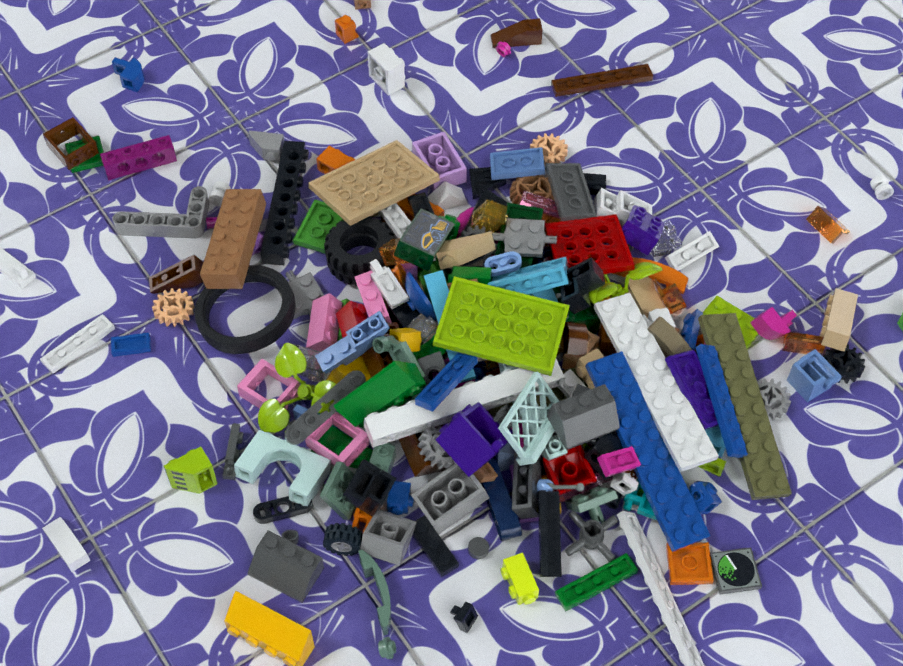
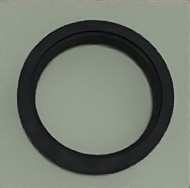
M249 265L244 283L261 282L275 287L282 295V304L277 316L269 325L256 333L246 336H226L212 329L209 324L210 310L215 301L229 289H206L205 287L195 305V320L199 332L206 342L213 348L225 353L245 354L261 350L277 341L290 327L296 311L293 290L282 274L269 267Z

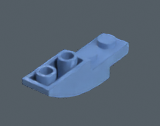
M378 311L346 332L347 336L315 355L323 372L327 374L341 364L346 366L369 350L373 346V340L383 336L388 331L389 326L382 313Z

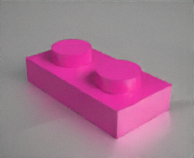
M632 446L603 454L597 458L605 477L629 471L641 465Z

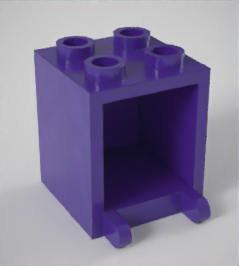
M480 402L473 406L469 404L462 411L457 412L451 418L452 421L445 424L439 430L441 434L435 439L468 477L484 466L508 443L498 429L499 423L493 420V417Z

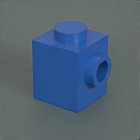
M395 481L388 494L387 512L395 515L408 514L409 507H413L414 499L411 496V483Z

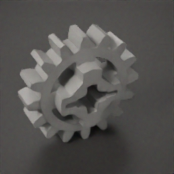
M764 378L762 384L757 381L768 417H771L772 421L775 420L776 415L782 418L783 413H787L788 407L791 404L789 400L791 394L786 393L787 387H780V381L775 384L774 379L767 382ZM768 395H770V398H769V399H770V403H769V404H768V400H767V399H768Z
M432 425L429 429L426 428L418 438L420 443L417 446L422 448L420 455H425L424 461L430 460L432 467L437 464L438 469H441L443 466L448 469L456 462L435 440L441 434L439 430L442 427L439 425L435 428Z

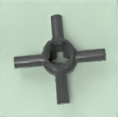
M571 511L568 516L580 528L579 540L566 548L565 553L571 556L582 547L589 550L597 548L609 562L612 561L615 555L603 543L604 532L618 522L617 517L613 515L603 523L596 520L585 522L577 512Z

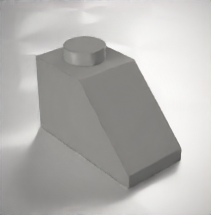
M249 131L250 145L263 160L280 162L284 135Z

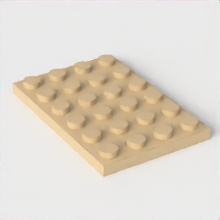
M395 140L308 182L311 191L351 226L440 181V175L398 140Z

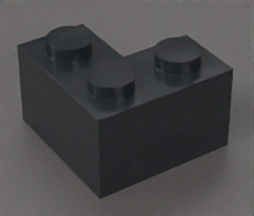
M592 257L567 269L568 284L560 286L562 302L570 305L569 310L573 314L591 307L589 292L605 285L603 270Z

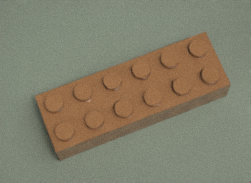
M226 189L200 272L206 289L243 288L266 207V201L261 189Z

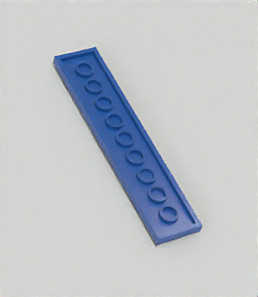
M621 351L588 362L585 367L595 388L605 384L616 402L620 425L616 433L623 448L632 446L641 463L639 467L633 470L671 551L674 552L709 538L711 535L655 425L642 391L623 352Z

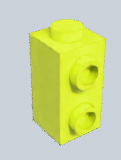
M523 552L503 559L500 571L503 579L507 580L510 585L508 590L511 598L516 599L518 605L533 603L538 598L539 588Z

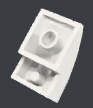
M601 188L594 198V208L597 217L617 214L621 226L628 219L634 205L643 207L652 215L651 204L620 190L618 195H615Z

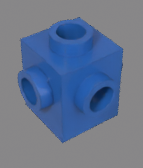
M696 481L690 485L689 492L700 514H708L722 503L716 494L717 489L712 483Z

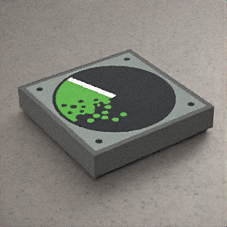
M751 547L710 553L711 565L719 595L762 588Z

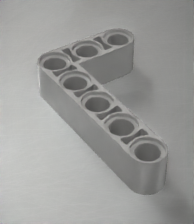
M202 186L194 187L191 190L187 214L117 212L112 217L117 234L122 236L200 238L205 231L206 217L209 209L207 190Z

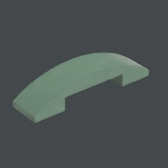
M359 550V560L365 578L374 576L383 606L377 608V616L383 635H387L391 623V603L388 585L381 569L373 558L364 550Z

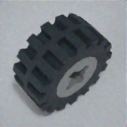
M330 524L325 530L323 547L333 554L337 553V555L344 554V556H348L349 554L352 556L354 553L358 554L361 548L363 533L357 527H352L350 524Z

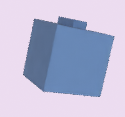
M814 349L792 365L787 381L808 403L839 382L842 376Z

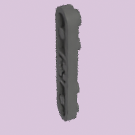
M357 370L347 374L288 426L284 434L286 441L291 445L302 443L337 412L333 405L366 382L365 375ZM331 400L334 401L329 407V413L324 411L320 415L317 414L322 408L321 403L327 404Z

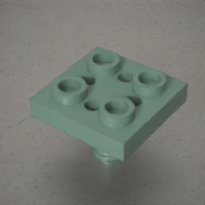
M336 462L326 484L322 485L324 488L320 489V497L343 520H350L355 506L345 501L343 494L354 473L343 462Z
M596 485L589 488V492L584 494L582 492L575 493L570 496L571 499L565 501L567 509L578 513L588 510L591 520L603 523L605 519L600 505L615 500L618 497L615 490Z

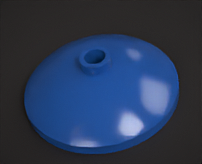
M408 272L405 278V289L410 299L407 301L408 305L413 311L417 309L425 318L437 322L433 305L413 275Z

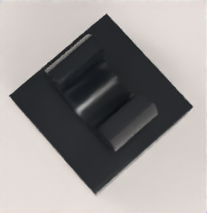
M465 602L461 608L454 605L450 611V614L455 615L453 619L456 621L460 631L465 633L469 632L478 617L473 604Z

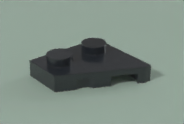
M491 167L469 169L473 200L479 198L482 190L485 188L493 191L506 184V179L492 180Z

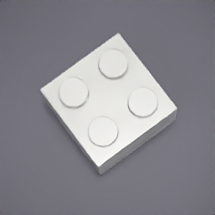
M383 43L368 51L369 76L388 96L405 87V63L402 58H399L394 53L392 48Z

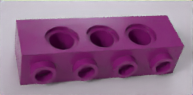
M170 135L100 154L108 180L177 161Z

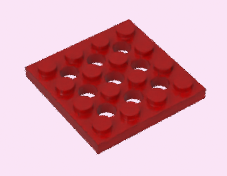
M617 214L544 224L546 236H557L556 244H549L553 259L566 257L568 261L567 269L591 257L595 258V262L603 270V274L632 271L635 269V264Z

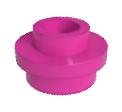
M497 43L496 51L502 57L511 54V47L508 43Z

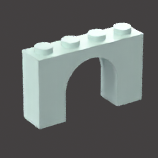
M258 430L234 464L236 477L251 484H254L263 469L272 462L288 461L295 464L300 469V472L289 487V500L302 506H308L331 472L330 459L313 453L307 448L291 445L286 440L262 430Z

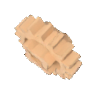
M544 133V137L538 135L537 140L533 139L532 144H530V148H543L544 167L546 163L564 162L565 157H567L568 145L565 144L564 139L560 140L559 135L555 138L552 133L550 136Z
M171 288L169 293L164 290L163 296L158 294V300H153L154 306H152L155 319H158L160 324L165 322L167 327L170 323H173L174 327H176L178 322L183 325V320L189 321V315L194 314V302L192 296H188L187 291L182 293L181 289H178L177 292H174V289Z

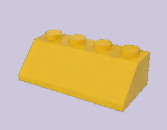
M235 591L224 620L227 632L236 638L240 636L246 639V643L256 648L259 646L263 648L264 652L273 658L277 656L283 659L287 666H303L315 647L311 630Z

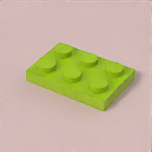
M716 296L703 311V315L736 313L746 348L748 349L759 335L750 323L755 318L721 297Z

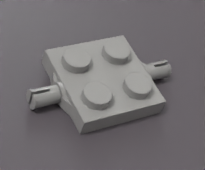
M507 218V226L504 233H493L494 240L504 241V253L514 251L522 257L542 258L545 243L556 244L557 236H546L544 231L545 220Z
M292 270L286 272L296 303L293 319L302 315L309 314L311 316L312 302L324 296L311 272L299 278L295 277Z

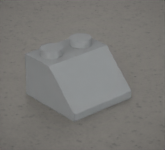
M378 510L363 532L360 550H364L371 557L400 566L407 553L416 521Z

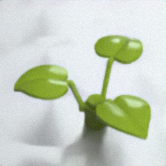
M650 262L638 263L635 265L634 270L628 271L629 274L626 275L624 287L610 282L608 275L604 274L607 282L605 285L589 292L590 302L595 304L608 296L614 298L629 292V279H643L663 270L660 266Z
M285 343L277 354L275 369L280 376L284 378L294 376L301 383L297 391L298 397L283 402L281 405L277 399H269L262 404L258 413V424L260 430L264 432L275 433L287 427L290 415L288 410L283 408L284 406L301 401L302 399L312 400V406L336 385L333 381L323 380L315 386L306 384V381L299 378L297 374H301L306 370L307 361L303 352L291 343ZM331 400L327 404L321 403L322 408L318 413L324 411L329 413V407L334 401Z

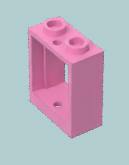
M261 359L237 385L239 396L259 409L268 399L254 390L267 375L288 386L277 399L280 405L283 402L297 398V391L300 386L299 382L292 376L289 378L280 376L275 366L264 359Z
M335 412L305 439L308 448L318 455L330 459L331 464L334 466L336 462H343L349 467L370 444L367 433L359 427H354L338 412ZM332 425L353 438L352 442L339 456L318 442Z

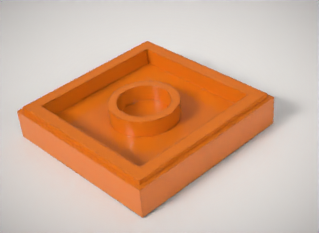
M697 542L674 552L671 551L669 544H666L670 585L713 584L709 542Z

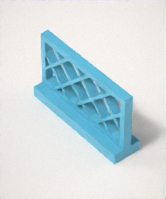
M566 257L523 267L517 271L493 277L492 282H488V285L523 294L568 284V261Z

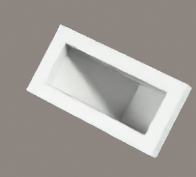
M446 181L428 196L429 202L440 206L443 210L467 204L462 188Z

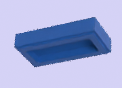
M149 332L111 337L112 357L151 352Z

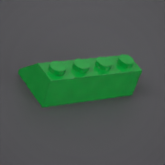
M393 361L333 406L354 427L365 429L364 419L369 414L385 412L392 406L403 405L406 402L405 399L418 394L421 388L426 385V382L416 363Z

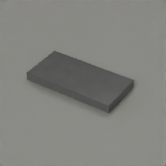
M546 163L545 170L560 220L568 221L597 217L581 164Z

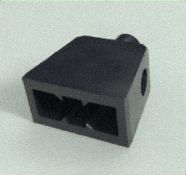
M613 433L586 443L589 447L584 454V458L604 480H608L612 476L605 477L597 458L603 454L624 449L619 438Z

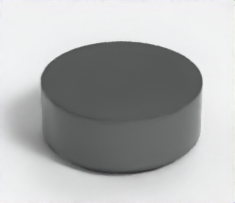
M482 537L471 539L468 544L469 555L474 559L485 558L489 552L487 540Z

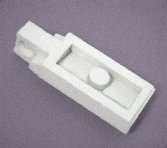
M377 259L371 261L372 280L391 309L409 301L408 295L390 268L386 266L381 267Z

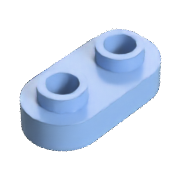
M510 251L487 258L484 267H496L497 269H492V276L495 277L517 271L522 265V259L519 253Z

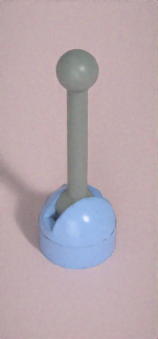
M540 479L537 482V492L539 490L553 491L554 489H577L578 491H583L584 485L582 483L577 485H554L549 479Z

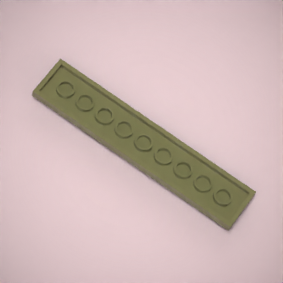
M736 313L701 315L698 321L705 344L715 346L718 353L719 362L723 369L726 385L728 386L737 421L746 445L748 455L739 459L751 499L788 497L792 492Z

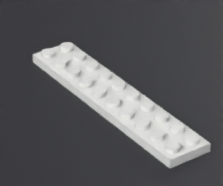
M627 293L595 303L594 310L616 352H623L642 391L655 425L679 471L682 472L717 460L718 453L690 402L680 391L665 361L664 354L654 336L647 330L648 325L631 294Z

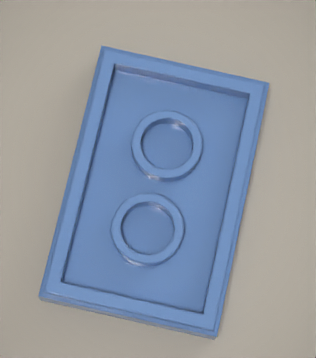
M542 147L490 153L492 180L545 175Z

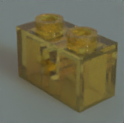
M487 199L473 212L470 227L474 229L478 225L479 230L484 226L485 232L491 230L493 233L497 231L507 221V206Z

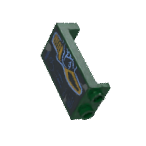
M420 209L400 238L394 256L429 271L445 241L449 240L455 223Z

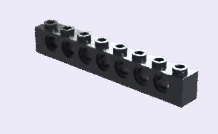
M284 140L261 248L262 264L284 266L286 258H289L290 249L288 245L292 243L291 229L295 228L294 215L298 213L297 201H300L301 191L299 189L303 187L304 179L302 174L306 173L305 160H308L309 150L306 149L305 142Z

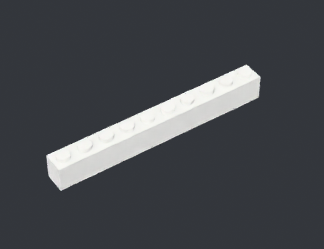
M557 359L555 360L551 376L540 373L550 389L562 386L565 377ZM522 368L515 370L507 369L496 376L488 375L481 381L467 382L462 387L454 388L433 412L415 405V400H411L406 405L400 407L392 406L385 412L371 413L364 419V427L373 448L422 432L426 428L429 429L432 425L437 427L449 423L457 412L462 411L469 404L473 406L480 402L486 410L516 401L534 371ZM535 382V390L539 392V384Z

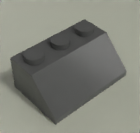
M605 384L552 404L547 414L548 420L566 450L607 435L620 428L616 402Z
M267 530L256 547L247 574L303 603L324 569L323 558Z

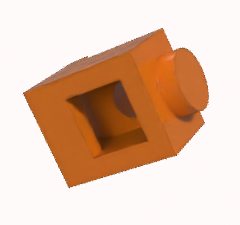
M344 15L335 20L336 35L344 44L359 37L355 32L356 24L351 20L350 16Z

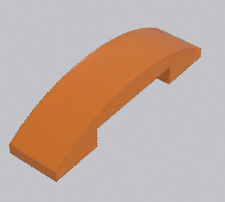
M632 257L635 265L642 262H650L660 266L663 271L648 277L655 282L665 284L666 290L684 294L689 279L687 276L662 263ZM624 271L612 274L626 278V275L629 273L628 271Z

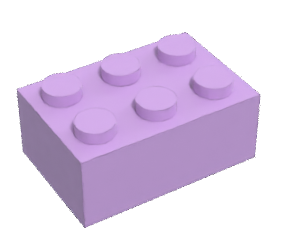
M445 132L412 142V153L440 175V181L430 185L432 191L437 189L444 181L455 186L466 182L467 168Z

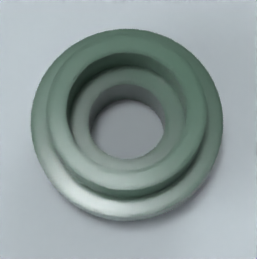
M384 637L383 640L379 641L378 649L380 656L387 659L394 657L396 644L390 637Z

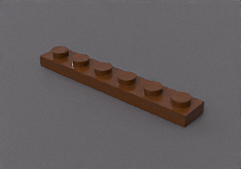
M649 64L555 79L551 80V86L555 97L652 81L653 74Z

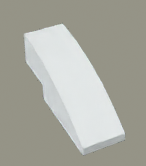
M61 517L42 528L71 572L90 561L86 551Z

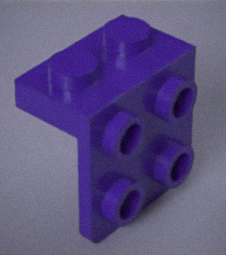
M634 205L628 219L622 226V231L629 245L648 256L659 241L665 223L661 218L648 213L643 207Z

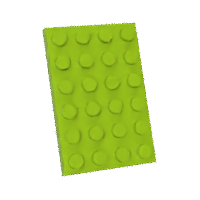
M454 276L433 340V346L551 376L570 305Z

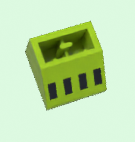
M202 447L192 449L185 455L172 459L164 465L170 486L174 489L200 494L218 484L213 466Z

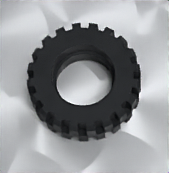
M369 216L351 226L345 221H339L336 227L333 226L329 230L325 238L324 249L328 268L331 274L341 282L344 280L346 284L351 285L353 283L357 286L355 276L371 271L370 262L377 259L381 267L386 266L391 270L395 266L394 263L397 257L394 256L396 250L394 233L385 222L382 223L378 218L372 219ZM358 246L374 248V250L364 255L347 253Z

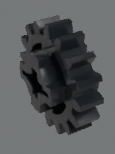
M847 344L845 351L834 348L826 349L823 357L842 376L841 380L848 384L849 380L855 382L857 378L861 377L865 369V359H860L862 353H856L855 347L851 350L849 349V344Z

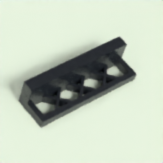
M539 490L540 577H562L559 491L546 492V490Z

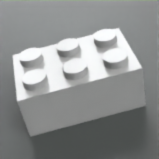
M456 463L411 494L438 534L489 499L488 494L474 474L468 477Z

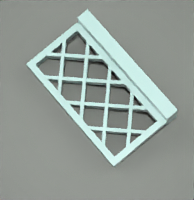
M539 372L532 374L498 427L518 454L515 460L520 466L536 463L555 431L547 418V414L552 404L559 402V400ZM535 382L539 384V392L535 390ZM527 395H530L531 406H527ZM536 395H540V406H537ZM546 396L551 401L548 407L546 406ZM519 408H521L522 420H518L517 411ZM527 409H531L532 420H528ZM537 410H541V419L539 421ZM509 423H512L513 434L507 429ZM518 423H522L523 435L519 434ZM528 423L532 424L533 432L531 435H529ZM520 438L524 440L523 448L520 446Z

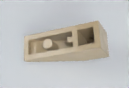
M492 231L445 241L437 254L440 270L461 266L496 250Z

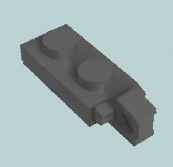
M233 423L231 426L223 479H236L234 464L240 457V450L237 449L238 444H242L244 432H240V424Z

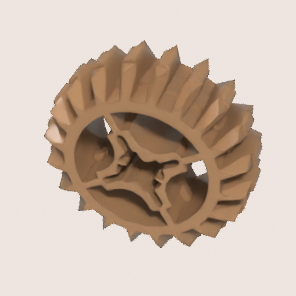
M544 175L517 177L511 185L509 192L510 202L514 204L543 208L544 215L546 211H551L552 207L556 204L548 177L545 178Z

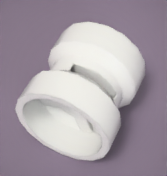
M879 175L871 180L870 185L875 190L878 200H885L893 195L894 189L889 185L886 175Z
M215 182L208 198L210 203L221 207L226 189H231L230 186L225 182Z

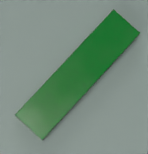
M625 553L556 590L554 594L566 612L638 573V569L628 554Z

